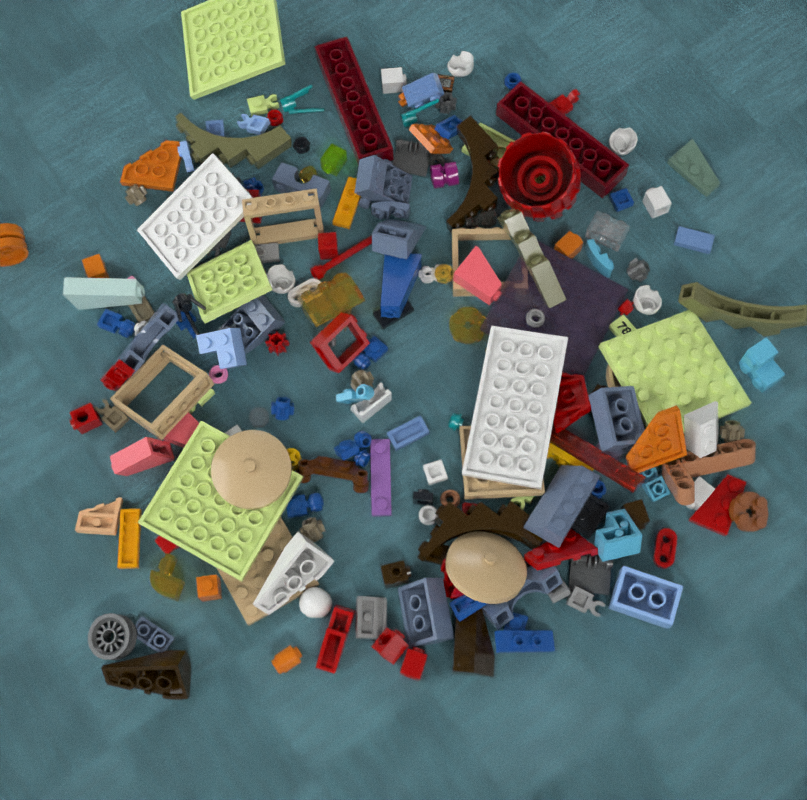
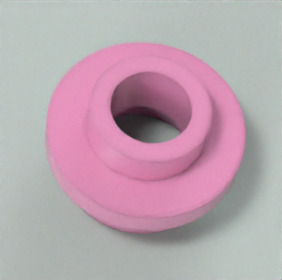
M216 365L210 370L209 377L214 383L221 384L227 380L228 371L227 369H220V366ZM218 373H222L221 377H216Z

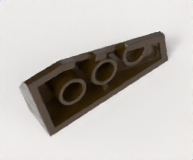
M480 608L462 621L456 618L452 674L494 677L495 655L485 617Z
M187 650L163 651L101 667L107 685L127 690L136 688L144 690V694L151 695V693L163 695L162 698L168 700L189 699L192 666Z

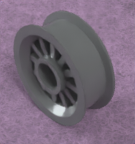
M108 613L101 615L92 623L88 632V644L91 651L98 658L105 660H119L126 657L133 650L137 640V631L134 623L130 618L121 614ZM112 633H114V639H113V641H111V634H112Z

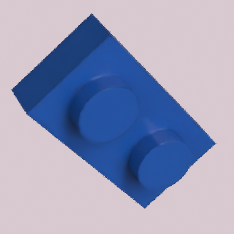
M453 115L437 123L434 130L441 137L450 139L457 135V125L462 120Z
M462 595L449 604L456 618L462 621L488 603H482Z

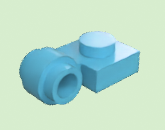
M361 384L357 387L356 392L355 389L343 390L344 393L336 394V401L352 404L363 400H370L374 396V390L370 385Z

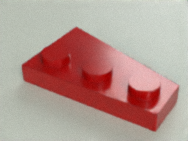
M727 475L688 521L726 537L732 523L729 515L730 503L738 494L743 493L747 482Z
M570 529L560 548L547 541L525 553L524 560L538 571L561 565V561L572 558L575 561L581 559L582 555H598V548Z

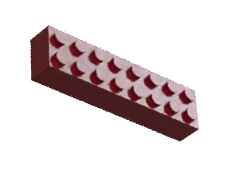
M348 37L315 46L317 62L358 166L360 159L373 155L383 160H394L392 144Z
M521 81L497 103L496 116L520 135L529 132L537 134L543 131L551 133L557 139H563L578 160L581 182L602 199L626 176L629 168L627 162Z

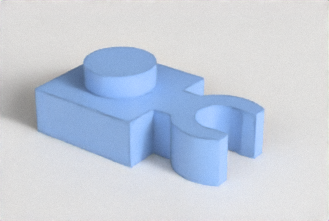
M242 114L241 117L244 121H237L239 128H246L247 132L257 135L263 134L270 124L269 118L253 115L252 118H249L247 114Z
M188 141L179 142L180 146L177 147L178 153L184 159L186 171H195Z

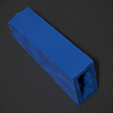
M385 254L381 317L400 318L418 277V272L421 270L422 254H410L407 259Z

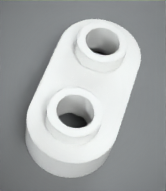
M313 278L294 287L288 293L289 303L294 307H301L318 298L323 292L322 283L318 279ZM313 288L317 289L315 292L311 291ZM296 297H300V298H301V299L298 300V301L295 300Z

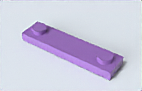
M390 439L371 440L372 517L392 516Z

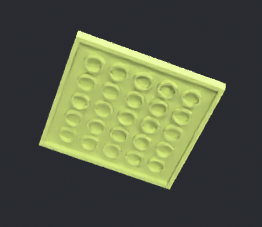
M208 0L181 12L190 97L193 100L285 65L276 0Z
M690 310L607 340L598 346L622 387L634 386L642 422L646 428L657 412L676 405L680 409L683 432L685 433L684 415L714 401L718 402V419L752 404L700 319Z
M200 421L138 523L243 582L301 483L303 476L292 470L289 485L283 495L277 501L264 508L247 510L229 504L220 496L213 484L211 464L219 446L230 436Z

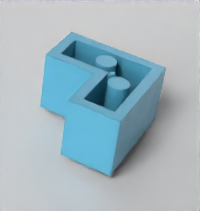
M767 337L749 348L738 363L741 371L749 376L753 386L762 393L780 382L786 375L773 360L779 352Z
M625 509L606 513L605 528L596 530L594 546L598 548V555L602 562L640 553L643 535Z

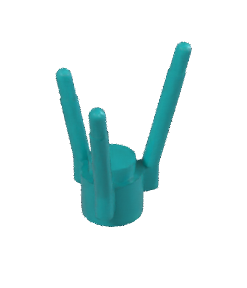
M309 85L290 96L280 99L284 113L289 111L290 115L295 113L323 112L325 109H294V107H297L295 99L309 93V89L313 88V85Z
M439 99L412 111L402 113L401 119L404 128L408 126L410 128L412 124H415L417 122L416 113L438 103Z

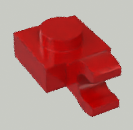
M574 89L567 97L562 94L551 101L550 104L566 115L573 110L572 104L579 100L578 96L580 93L577 89Z

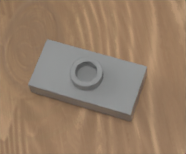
M278 243L255 245L262 263L280 262Z

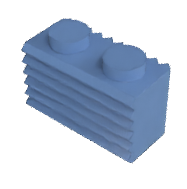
M433 72L402 87L407 105L414 109L436 99L440 100V97L445 95L438 74Z

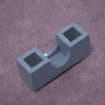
M281 162L272 178L274 189L280 193H289L317 188L319 205L322 207L331 191L330 181L313 175L308 183H298V169Z

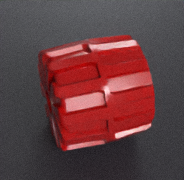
M543 131L537 134L525 133L515 142L511 141L507 145V150L503 157L499 159L497 166L499 170L498 183L506 203L512 209H519L524 218L530 217L536 222H544V218L547 217L557 219L563 216V210H569L575 204L576 196L581 186L580 166L568 144L563 139H557L551 133ZM539 176H544L545 181L543 183H536V179Z

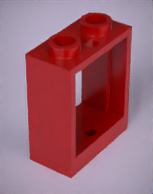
M341 312L310 342L327 368L336 373H340L370 344L366 338L367 334L358 326V321L352 314ZM348 326L356 341L337 358L328 346V343Z

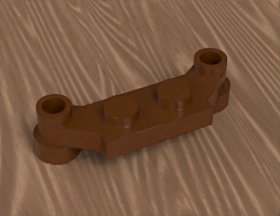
M318 456L309 461L302 459L298 462L296 473L303 476L301 483L309 482L311 474L351 480L353 481V490L357 493H366L369 489L368 472L358 468L356 462Z

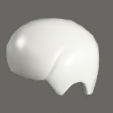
M462 51L459 56L453 55L448 62V71L455 77L469 75L473 71L474 56L466 51Z
M630 127L626 129L618 128L610 136V149L618 155L629 154L636 147L638 141L637 134Z
M282 264L269 268L267 277L272 286V291L278 294H285L293 289L295 285L293 271L287 270L285 265Z
M649 285L640 286L636 290L633 299L634 307L646 315L657 313L662 306V299L658 291H652Z
M308 588L300 596L299 607L301 612L307 617L323 618L331 610V596L322 588Z

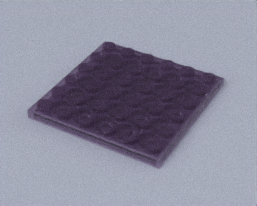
M538 241L543 255L552 266L566 300L548 308L520 255L501 289L502 294L500 298L494 302L480 330L489 335L491 326L568 337L562 372L570 375H585L628 289ZM538 309L543 312L545 321L541 327L533 328L527 324L526 315L530 310ZM532 317L533 321H538L536 317Z

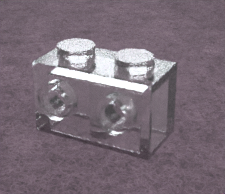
M597 211L587 228L585 237L594 239V241L618 252L628 235L630 226L624 221H618L610 217L607 213Z

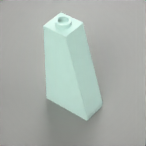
M64 278L63 295L78 310L142 304L145 290L137 279Z

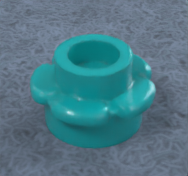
M456 413L452 414L448 422V427L452 428V431L462 426L464 419L461 418V413L459 415Z

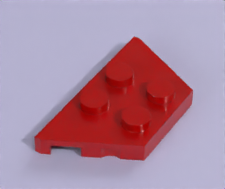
M562 372L553 421L556 433L561 432L592 410L584 375H570Z

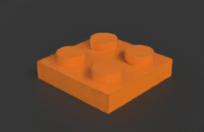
M432 124L411 125L409 131L431 154H450L454 149L449 144L450 141L441 137L434 130L436 126Z

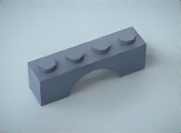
M162 303L115 362L120 359L136 372L145 362L147 355L158 340L178 321L176 312Z
M530 566L527 568L525 584L516 597L504 603L487 604L481 609L486 618L498 630L514 618V605L522 596L532 592L548 594L561 585L563 581L554 566L538 571Z

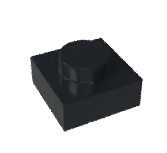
M419 489L418 492L414 491L413 504L433 506V493L426 489Z

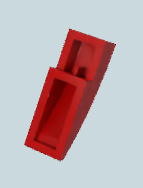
M340 605L334 607L315 668L333 674L336 673L356 610Z

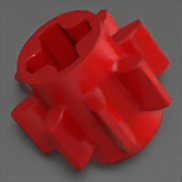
M276 331L275 334L268 335L269 341H265V344L269 347V353L275 352L279 356V353L287 352L286 346L290 344L286 340L285 333L281 335Z

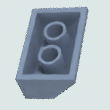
M634 386L600 388L588 395L601 452L633 447L644 432Z
M423 578L398 588L408 648L432 645L454 639L443 578Z

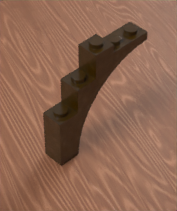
M471 115L457 125V135L465 144L471 158L472 179L464 201L457 211L446 220L447 228L451 233L452 229L462 228L465 224L464 222L475 218L479 213L478 211L484 216L487 213H492L498 205V198L488 188V186L492 187L498 179V171L489 162L497 156L498 145Z
M449 501L446 506L442 504L435 514L438 517L434 522L438 525L430 532L432 538L428 542L424 540L417 549L420 551L417 558L423 562L435 549L444 543L469 532L481 531L506 536L521 542L531 550L538 547L543 539L524 528L530 515L512 501L507 506L503 504L496 513L480 501L477 506L472 504L466 514Z

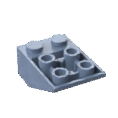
M376 155L366 157L359 161L354 193L374 202L394 201L409 204L412 175Z
M396 219L380 222L372 232V251L407 259L425 231L426 226Z
M261 295L241 305L219 330L240 328L246 355L267 340L269 334H275L285 321L267 298Z

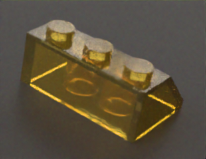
M346 272L336 274L333 277L334 279L328 282H321L317 285V288L307 290L297 298L306 318L315 327L338 316L341 312L343 313L366 301L352 277Z

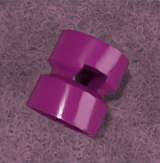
M456 162L445 163L443 167L441 164L430 166L434 189L442 188L445 184L448 186L459 185Z

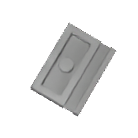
M358 596L356 597L355 638L378 639L386 629L387 598Z

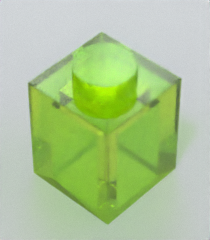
M332 143L320 158L322 170L327 174L335 176L338 175L348 161L347 151Z

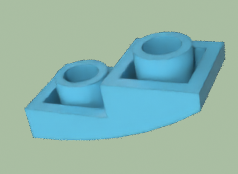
M594 239L587 240L585 252L589 260L604 277H610L614 269L612 259L608 258L607 253L601 254L600 247L595 244Z
M655 467L635 474L652 502L671 494L663 477L659 476Z

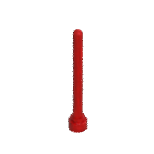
M372 235L324 265H315L310 268L314 279L321 280L324 278L326 271L372 244Z

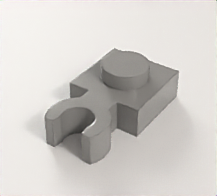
M575 585L566 602L567 605L583 613H586L587 609H589L591 614L600 617L601 614L595 611V607L597 605L605 607V604L601 601H592L593 594Z

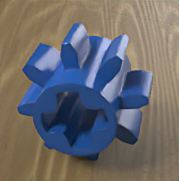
M255 177L243 181V187L246 190H259L262 197L261 193H263L264 187L261 181H256Z
M278 397L276 402H271V414H275V418L278 420H288L289 415H294V403H290L291 400L287 397Z

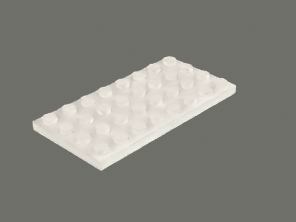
M491 326L462 476L536 489L542 488L568 337Z

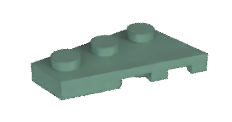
M693 139L668 159L667 164L705 197H708L719 187V180Z

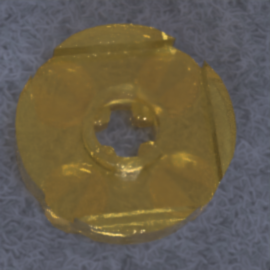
M462 307L450 318L449 330L456 342L464 344L479 342L486 332V318L474 307ZM466 322H470V325H473V327H470V329H466V327H463V325H465Z

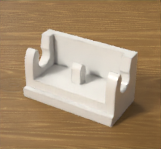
M379 383L378 387L374 389V396L370 400H363L351 406V411L362 423L392 400L391 392L388 389L385 390L382 383Z

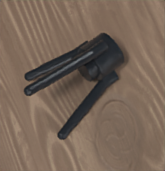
M185 293L178 294L172 301L176 309L178 321L182 322L181 312H184L195 334L200 335L189 311L192 309V302L203 310H206V307L194 299L192 294L188 296Z

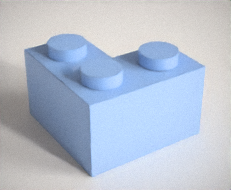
M228 328L196 335L199 353L211 354L217 352L220 369L247 365L240 328Z

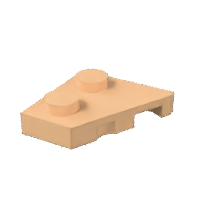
M119 497L116 498V501L104 505L102 503L94 508L79 511L75 531L85 534L116 536L123 499Z

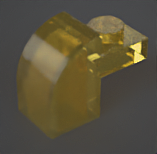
M166 553L165 557L159 562V572L151 570L150 583L153 589L162 597L178 602L185 582L179 578L172 577L178 559L174 555Z

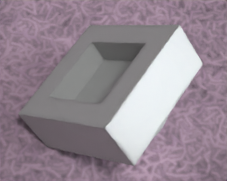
M563 581L561 585L547 595L554 604L570 595L571 592Z

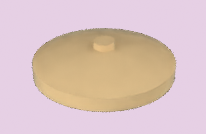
M259 430L241 431L227 438L217 449L211 464L212 481L220 496L229 504L247 510L264 508L277 501L287 489L292 475L291 459L285 446L273 435Z
M481 531L463 534L455 539L446 555V571L451 582L460 592L473 600L488 604L504 603L516 597L525 584L527 567L524 558L513 544L498 535Z

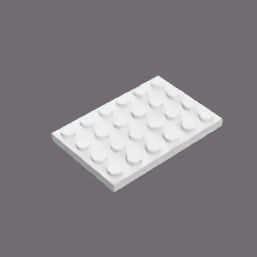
M212 153L137 231L173 275L181 280L244 217L242 200L253 197L219 158Z

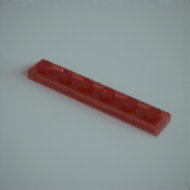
M553 422L550 443L633 493L645 482V476L568 430L564 429L556 433Z

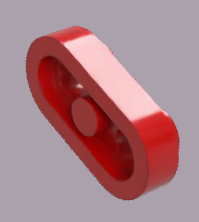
M664 528L656 535L653 562L660 569L669 568L675 561L677 535L672 529ZM663 537H667L669 542L665 543ZM660 556H664L666 562H662Z

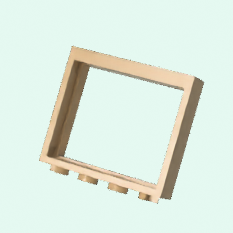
M317 188L242 200L244 219L254 245L282 244L318 238V233H324ZM308 209H314L316 219L254 228L252 218Z
M481 227L475 229H452L453 297L475 296L453 281L454 272L458 268V241L511 240L504 229L500 227L492 229ZM521 255V282H501V296H527V266Z
M162 345L110 400L124 414L162 440L211 389L214 382L206 372L165 345ZM169 362H172L193 376L194 379L151 424L127 406Z

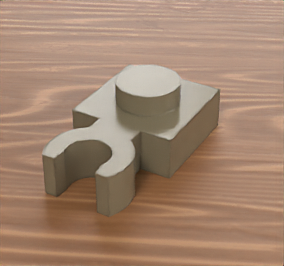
M103 399L102 402L105 404V408L99 409L97 406L94 408L98 414L104 415L101 418L102 421L116 433L129 421V418L116 406L111 408L108 401Z

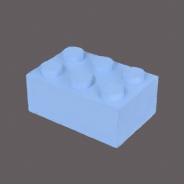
M623 566L619 570L608 609L668 629L673 625L683 586Z

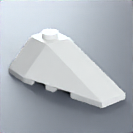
M297 532L284 548L253 605L270 615L288 602L293 594L298 591L302 592L314 579L317 581L333 564L334 560L313 541Z

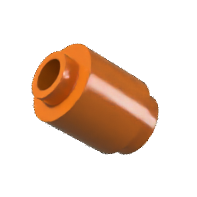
M289 645L276 654L271 662L279 674L287 673L302 662L300 658L303 655L297 646L292 648Z

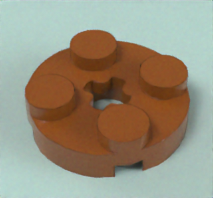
M754 492L738 494L729 506L731 520L735 521L737 528L743 532H755L765 528L768 520L767 500ZM749 508H750L751 511H752V514H751L750 517H749V514L746 513V509H749Z

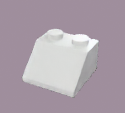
M717 401L684 415L686 449L699 458L711 454L717 449L719 435Z

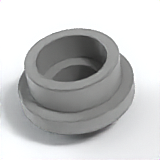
M532 309L526 315L527 324L533 328L541 327L545 321L543 312L538 309ZM532 317H536L538 321H533Z

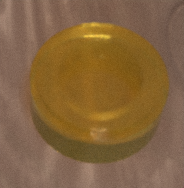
M307 166L300 171L299 178L303 183H308L313 175H317V171L313 166Z
M447 264L439 265L435 269L436 280L441 284L449 283L453 279V269Z

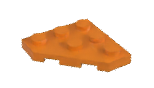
M165 140L160 144V147L153 151L149 150L141 155L140 159L133 164L125 165L120 180L121 185L131 187L137 184L138 187L143 186L147 189L174 192L182 159L177 148L180 146V143L178 141Z
M677 405L657 412L626 455L628 470L631 475L687 455L681 413Z

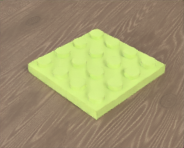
M252 240L187 273L194 298L206 307V310L198 307L204 323L214 320L273 290Z

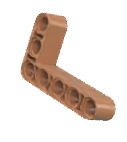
M741 439L719 444L715 452L699 458L691 451H687L686 456L662 464V477L679 504H693L695 501L693 477L753 464L756 460V443L751 439Z

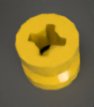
M288 448L286 450L291 462H293L291 463L292 470L295 471L298 469V462L302 458L298 450Z

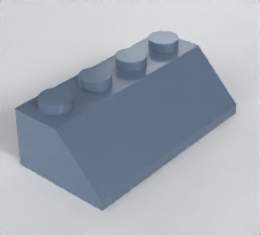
M561 465L545 494H543L524 525V528L560 548L594 490L600 475L584 466Z

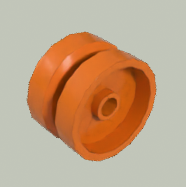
M0 224V266H13L23 262L29 254L27 244L25 243L24 230L16 224Z

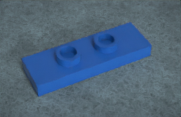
M553 630L495 632L496 653L555 651Z

